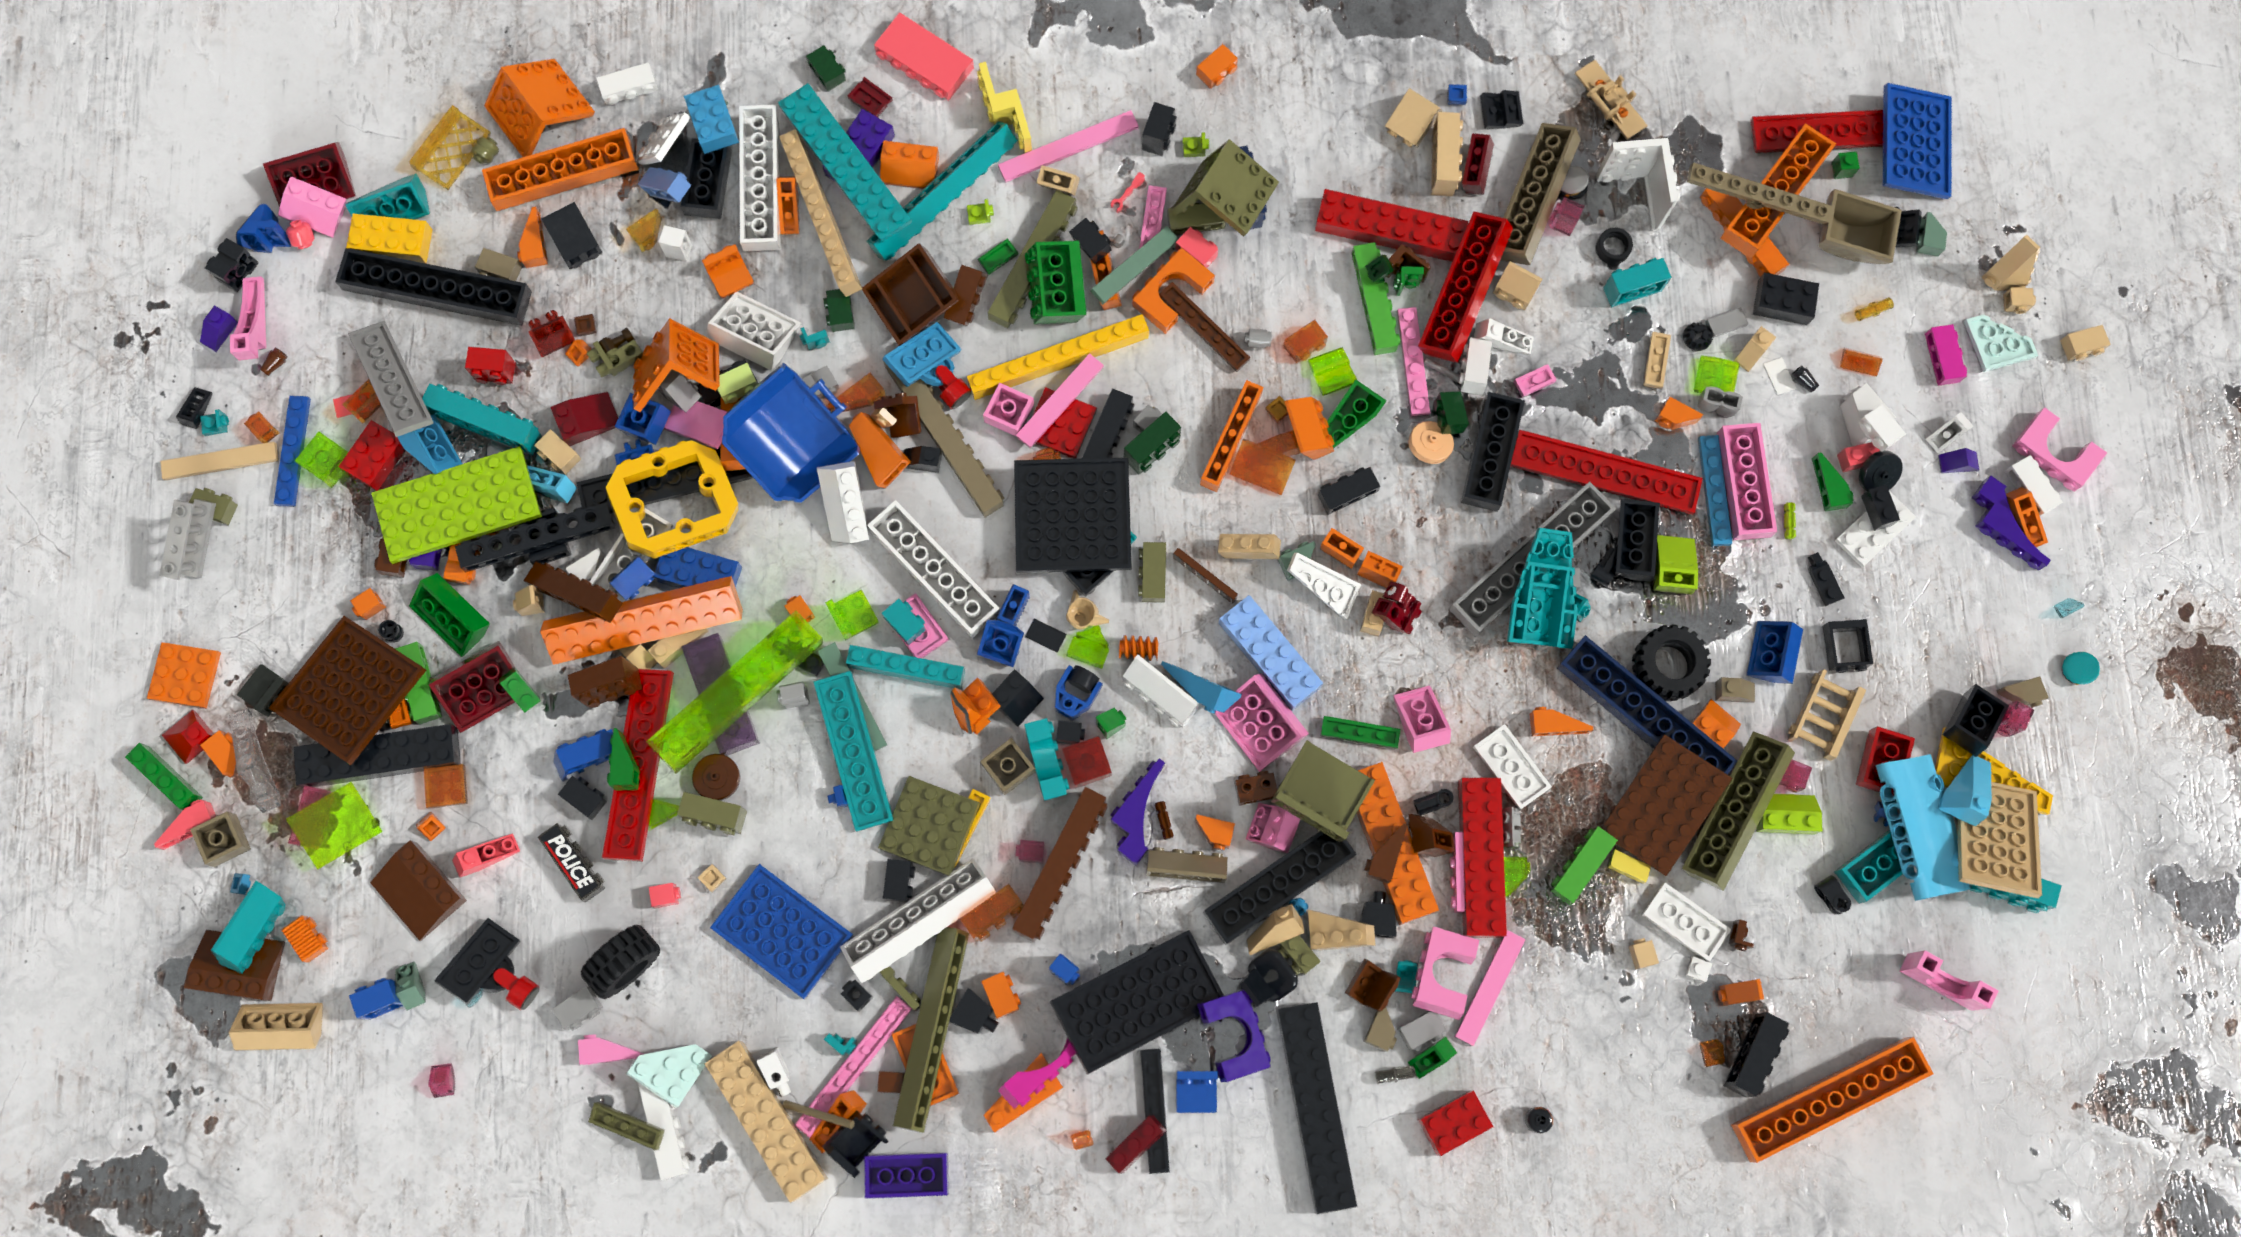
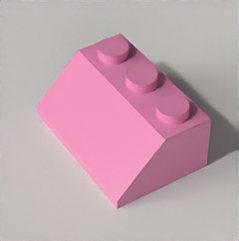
M290 177L283 193L278 216L290 221L301 220V222L309 223L312 230L333 238L346 209L345 204L347 202L343 197Z

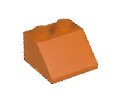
M1712 699L1708 701L1691 721V723L1723 749L1741 726V723Z

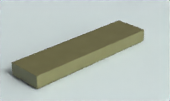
M594 1102L588 1121L653 1150H659L665 1132L662 1128L600 1102Z

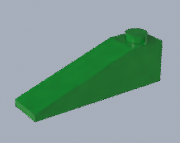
M1358 380L1354 381L1327 420L1329 428H1327L1328 433L1334 440L1333 449L1375 418L1387 402V400Z

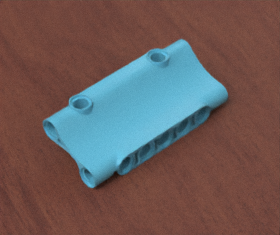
M1931 754L1876 765L1880 783H1886L1880 788V797L1902 873L1906 878L1914 879V882L1910 883L1914 900L1918 901L1970 890V884L1959 882L1958 833L1953 816L1939 809L1945 788L1943 779L1936 773ZM1897 808L1900 810V815L1897 813Z

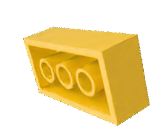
M353 214L346 248L427 264L433 229L427 221Z

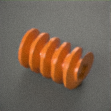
M1123 635L1122 640H1120L1119 659H1121L1124 653L1126 659H1129L1131 654L1133 659H1135L1139 654L1143 659L1148 655L1149 661H1152L1153 656L1157 660L1159 644L1157 637H1154L1151 642L1150 637L1147 636L1143 642L1142 636H1139L1137 641H1135L1134 635H1131L1128 641L1127 636Z

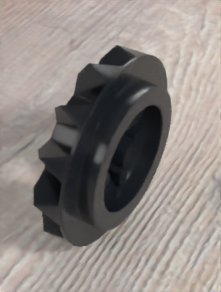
M1693 322L1684 329L1683 341L1688 348L1702 351L1710 346L1713 340V332L1710 331L1709 326H1705L1702 322ZM1702 332L1701 338H1698L1694 341L1693 339L1695 338L1696 334Z

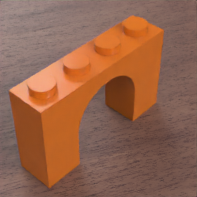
M1183 248L1178 252L1174 251L1169 257L1167 264H1162L1158 268L1157 274L1154 277H1150L1145 282V287L1141 291L1137 290L1132 297V306L1165 334L1178 321V314L1161 300L1158 293L1160 287L1169 280L1179 279L1187 282L1203 295L1215 280V275Z

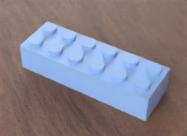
M1250 595L1219 619L1218 624L1259 673L1265 676L1291 711L1322 687L1323 682Z

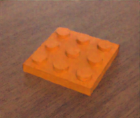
M161 642L147 699L207 709L221 652Z

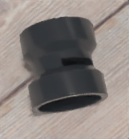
M392 620L383 621L378 629L381 637L393 643L400 641L404 635L403 628Z

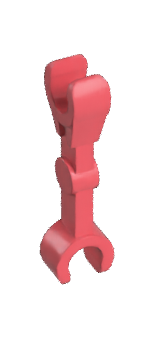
M1139 172L1131 183L1132 185L1125 190L1120 199L1112 200L1111 208L1115 204H1119L1120 207L1117 208L1116 212H1121L1123 202L1132 194L1134 189L1143 184L1145 175Z

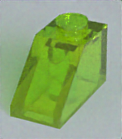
M653 799L648 831L677 816L679 805Z
M1504 857L1505 898L1509 897L1530 874L1531 866L1530 862H1527V857Z

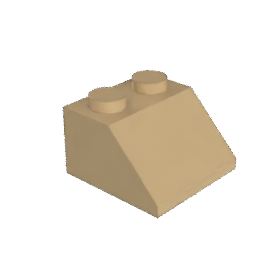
M1510 261L1493 293L1497 298L1512 303L1515 308L1526 310L1543 279Z

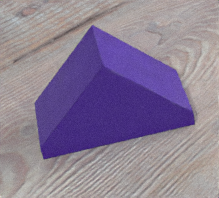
M1968 448L1938 455L1941 473L1974 472L1980 470L1977 452Z

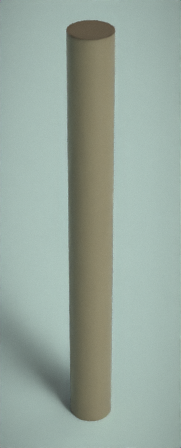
M788 1100L783 1102V1108L850 1129L854 1127L853 1120Z

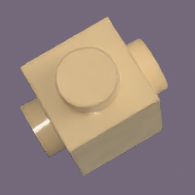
M2025 286L2011 287L2003 294L2004 312L2024 314L2036 302L2033 288H2026Z

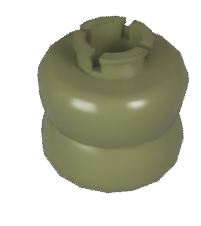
M484 137L479 138L477 144L471 149L474 155L473 159L480 164H490L494 156L499 153V148L496 146L497 142L489 137L487 139Z

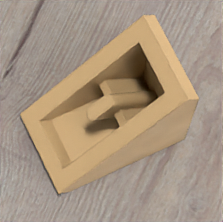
M641 644L618 649L638 669L651 670L658 663Z

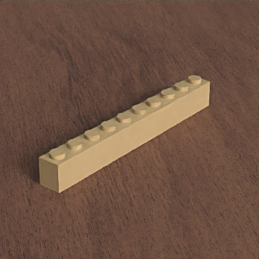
M796 129L779 136L838 288L845 297L862 290L803 138Z

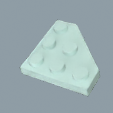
M1984 314L1964 321L1983 372L2034 359L2038 356L2031 338L2015 333L2013 329L2002 323L1997 324L1991 321L1990 317Z
M696 1044L639 1055L626 1074L677 1108L704 1069V1063L709 1061L712 1055Z

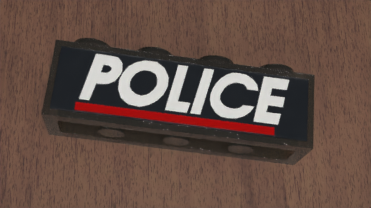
M556 823L539 835L538 839L580 900L586 903L605 889L602 884L605 881L598 872L594 873L592 870L593 863L588 857H583L581 854L583 849L577 841H572L570 838L572 833L567 826Z

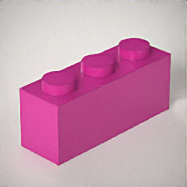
M1954 325L1931 327L1925 333V338L1938 386L1960 383L1967 377V368L1963 364V353L1958 345V333L1954 329Z

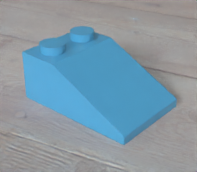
M432 414L430 416L433 424L398 436V439L407 452L431 472L438 474L442 470L461 465L462 462L435 414Z

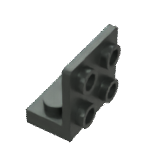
M260 664L237 695L252 705L256 711L269 717L272 713L269 707L289 682L263 664Z

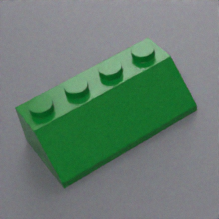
M438 573L420 580L409 604V607L461 657L468 653L484 637L490 625Z

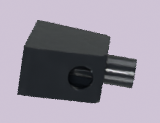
M1374 891L1373 902L1364 903L1359 922L1374 925V933L1377 937L1395 938L1397 932L1394 905L1385 903L1386 892Z
M969 988L949 1020L950 1023L977 1034L981 1032L983 1027L993 1033L999 1022L990 1017L993 1009Z

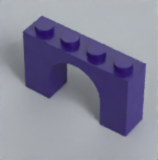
M1244 989L1197 1004L1203 1023H1211L1226 1017H1232L1242 1024L1246 1033L1245 1045L1237 1055L1215 1062L1220 1082H1229L1270 1068L1269 1062H1271V1058L1263 1044L1265 1039L1263 1033L1259 1031L1257 1024L1259 1019L1256 1012L1253 1011L1251 1005L1253 1001Z

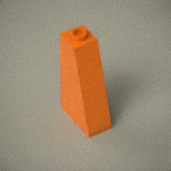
M861 412L854 416L849 427L856 443L860 447L861 454L875 484L878 487L887 488L911 461L869 414Z

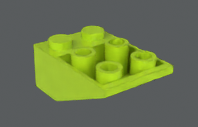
M1658 535L1653 591L1692 595L1698 589V563L1695 539Z

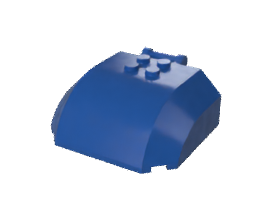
M784 362L750 390L724 415L722 444L774 501L788 500L802 503L820 488L817 467L851 462L859 455L860 447L837 418L847 406L844 403H840L824 385L823 379H819L812 387H809ZM818 389L835 407V410L831 412L815 394Z

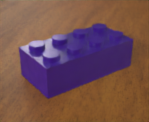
M861 109L846 131V134L872 168H874L881 157L883 140L892 141L895 136L892 125L864 109ZM823 166L825 176L835 181Z
M948 1153L865 1156V1199L949 1195Z

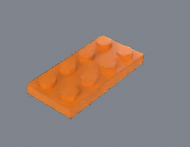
M916 1024L891 1034L905 1070ZM943 1052L930 1106L959 1094Z

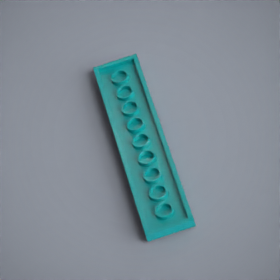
M809 83L778 102L781 110L881 243L912 223L911 218Z

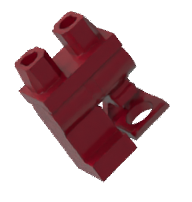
M1390 581L1383 595L1386 599L1379 598L1371 613L1384 620L1392 630L1411 634L1413 630L1412 622L1414 618L1417 619L1422 612L1420 606L1422 603L1417 601L1412 594L1408 593L1406 586ZM1396 587L1395 593L1388 595L1390 588Z

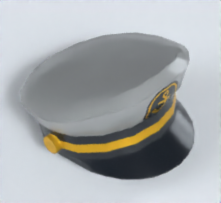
M1570 166L1560 193L1566 197L1573 198L1584 196L1588 190L1587 184L1589 182L1587 171L1579 166Z

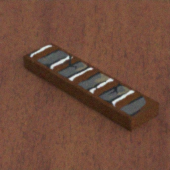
M1180 548L1176 549L1173 554V558L1230 603L1233 604L1236 601L1238 593Z

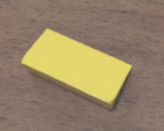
M1614 849L1607 868L1644 884L1647 882L1651 866Z

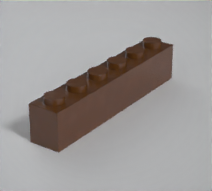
M535 562L523 580L529 586L534 585L541 593L611 623L623 604L617 599L618 595L608 589L606 592L604 588L597 584L592 586V583L583 578L580 581L574 574L569 573L567 575L560 568L555 570L553 566L546 562L544 564Z

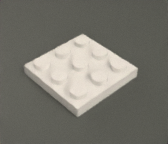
M686 113L663 117L658 123V130L649 136L647 146H644L639 151L637 162L641 165L661 162L691 117Z

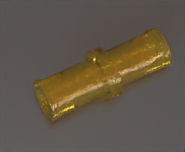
M1890 297L1879 302H1871L1868 306L1856 310L1855 317L1858 321L1871 316L1876 317L1881 312L1892 309L1894 303Z

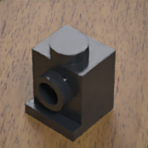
M849 980L842 987L843 992L841 995L859 1012L874 998L857 980L853 982ZM855 991L860 992V996L858 998L853 997V993Z

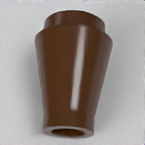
M275 347L273 350H270L260 370L269 376L286 363L288 356Z

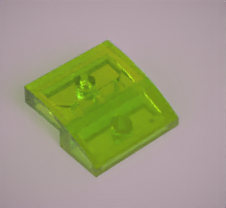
M1343 347L1308 359L1309 366L1322 396L1352 386L1354 381L1357 380Z
M1701 355L1694 392L1702 393L1706 387H1717L1724 392H1735L1740 363Z

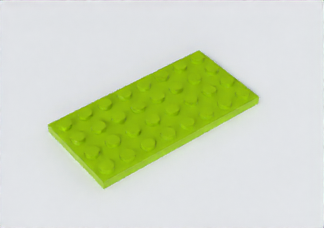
M521 446L442 470L438 474L432 473L372 492L388 557L392 564L542 517Z

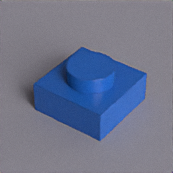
M1449 84L1448 104L1466 105L1467 85Z

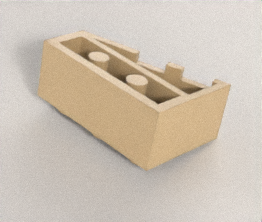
M1308 910L1311 950L1320 951L1375 946L1374 925Z

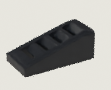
M194 387L176 415L179 423L197 429L201 423L200 416H204L213 395L212 392Z

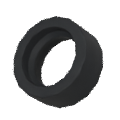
M1618 227L1605 230L1596 243L1598 257L1603 262L1611 265L1624 262L1629 257L1633 248V240L1630 234ZM1609 237L1618 238L1625 245V250L1621 255L1610 254L1604 248V241Z

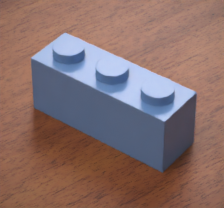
M650 167L638 183L649 196L678 203L691 187L687 177L681 172L666 171L659 167L658 169Z

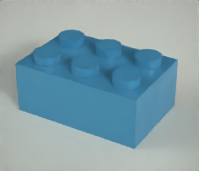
M719 85L684 96L704 154L739 143Z

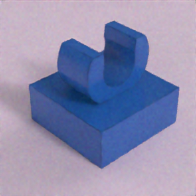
M843 785L833 787L834 794L827 796L829 803L847 807L848 803Z
M1877 801L1874 807L1876 811L1874 821L1877 822L1879 818L1884 817L1883 824L1887 827L1889 824L1883 804Z

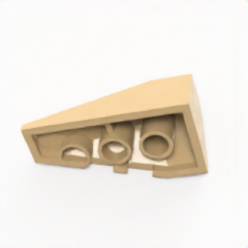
M2026 234L1981 278L1985 281L1986 285L1994 290L2008 291L2011 287H2026L2031 282L2032 278L2030 276L2034 272L2035 268L2033 266L2037 261L2040 247Z

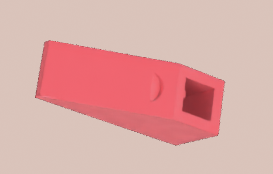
M512 833L457 852L452 861L459 878L506 859L520 852V849Z

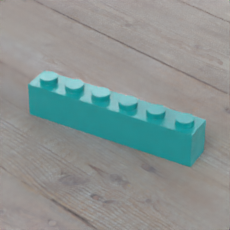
M850 645L846 665L851 669L949 688L956 687L959 690L962 689L965 675L963 666Z

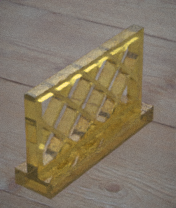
M452 105L409 163L412 169L421 172L446 190H449L474 156L472 152L462 154L461 145L472 144L473 147L474 143H477L478 139L473 140L472 131H482L484 133L482 137L486 139L490 136L491 132ZM461 118L468 123V128L457 129V123ZM469 132L471 140L460 142L458 133ZM450 134H456L458 142L447 144L446 137ZM458 146L460 154L449 156L448 147ZM445 148L447 156L436 158L435 152L437 149ZM461 158L462 164L459 167L452 168L450 160ZM448 160L449 169L438 170L437 162ZM427 163H435L436 171L428 172L423 169ZM450 172L451 178L447 184L440 180L439 174Z

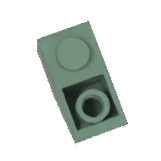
M1927 212L1921 218L1917 253L1938 257L1946 248L1947 232L1931 212Z
M1308 541L1298 545L1297 549H1287L1281 553L1278 562L1287 581L1295 578L1287 571L1293 554L1299 553L1310 559L1316 545L1314 541L1311 543Z
M411 962L395 969L396 995L406 1011L426 1003L425 988L416 963Z

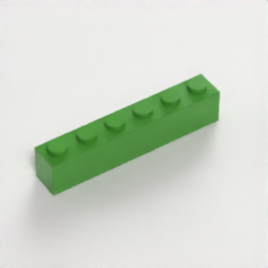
M1375 242L1353 246L1351 254L1374 356L1396 352L1398 345H1400V337L1395 332L1396 319L1391 315L1392 302L1387 297L1389 292L1387 282H1372L1368 277V271L1365 267L1381 256L1380 249H1376Z

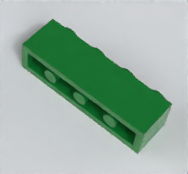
M138 743L125 756L179 809L184 810L191 806L192 802L203 798L150 746Z

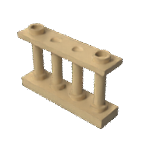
M1823 669L1815 673L1810 681L1812 686L1795 724L1793 723L1788 730V734H1790L1788 741L1792 742L1799 736L1823 748V751H1825L1823 758L1831 761L1837 758L1866 689L1860 686L1850 691L1824 679L1827 670ZM1820 686L1845 697L1848 701L1846 707L1841 708L1817 696ZM1812 704H1818L1838 714V717H1840L1838 724L1834 725L1809 713ZM1805 720L1831 731L1833 735L1831 741L1827 742L1802 730Z

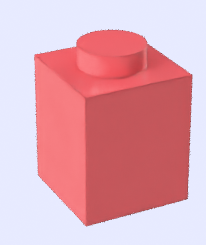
M667 883L649 887L651 906L653 908L679 904L678 899L681 898L680 888L676 887V884Z

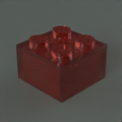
M1099 736L1062 748V753L1075 789L1112 776V771Z

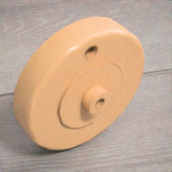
M1424 421L1417 424L1411 431L1408 439L1409 448L1413 455L1428 464L1444 462L1454 448L1452 435L1442 434L1437 422Z

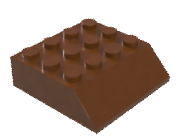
M920 243L862 287L863 293L899 346L959 301L956 291L929 251Z

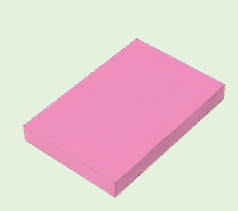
M915 593L906 601L913 608L911 612L915 616L919 615L925 621L926 631L910 645L902 638L901 640L914 657L924 658L949 639Z

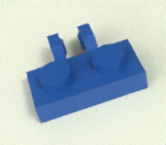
M640 439L635 440L636 448L631 450L630 444L628 442L624 443L625 452L615 454L616 465L621 464V462L627 459L639 458L645 453H654L652 444L642 446Z

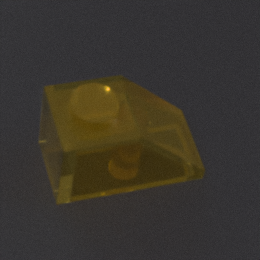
M657 208L626 229L642 253L652 249L658 242L662 217Z

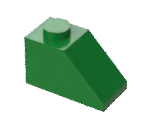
M1114 707L1096 716V725L1105 738L1108 739L1126 726L1125 720L1127 719L1121 710L1117 711Z
M1445 1036L1408 1061V1064L1420 1079L1448 1062L1457 1054V1051Z

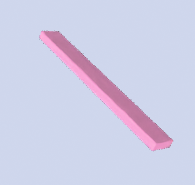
M1130 110L1000 163L998 168L1005 182L1040 169L1041 165H1050L1138 129L1139 125Z
M896 996L809 1107L828 1112L839 1094L845 1093L850 1089L892 1036L891 1034L895 1032L911 1012L912 1008ZM802 1114L794 1125L810 1138L822 1120Z

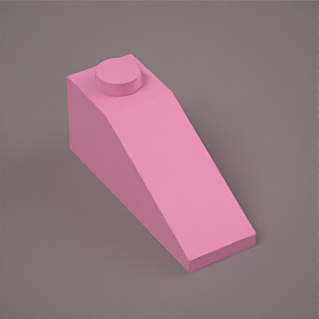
M596 1034L585 1035L583 1040H578L580 1065L636 1059L639 1055H644L642 1052L609 1040L596 1038Z

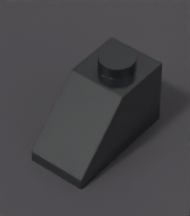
M918 446L904 449V454L911 461L906 467L907 469L939 473L942 458L940 448Z

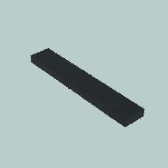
M1161 1049L1140 1050L1145 1119L1148 1116L1154 1115L1166 1129ZM1167 1131L1148 1149L1149 1174L1170 1172Z

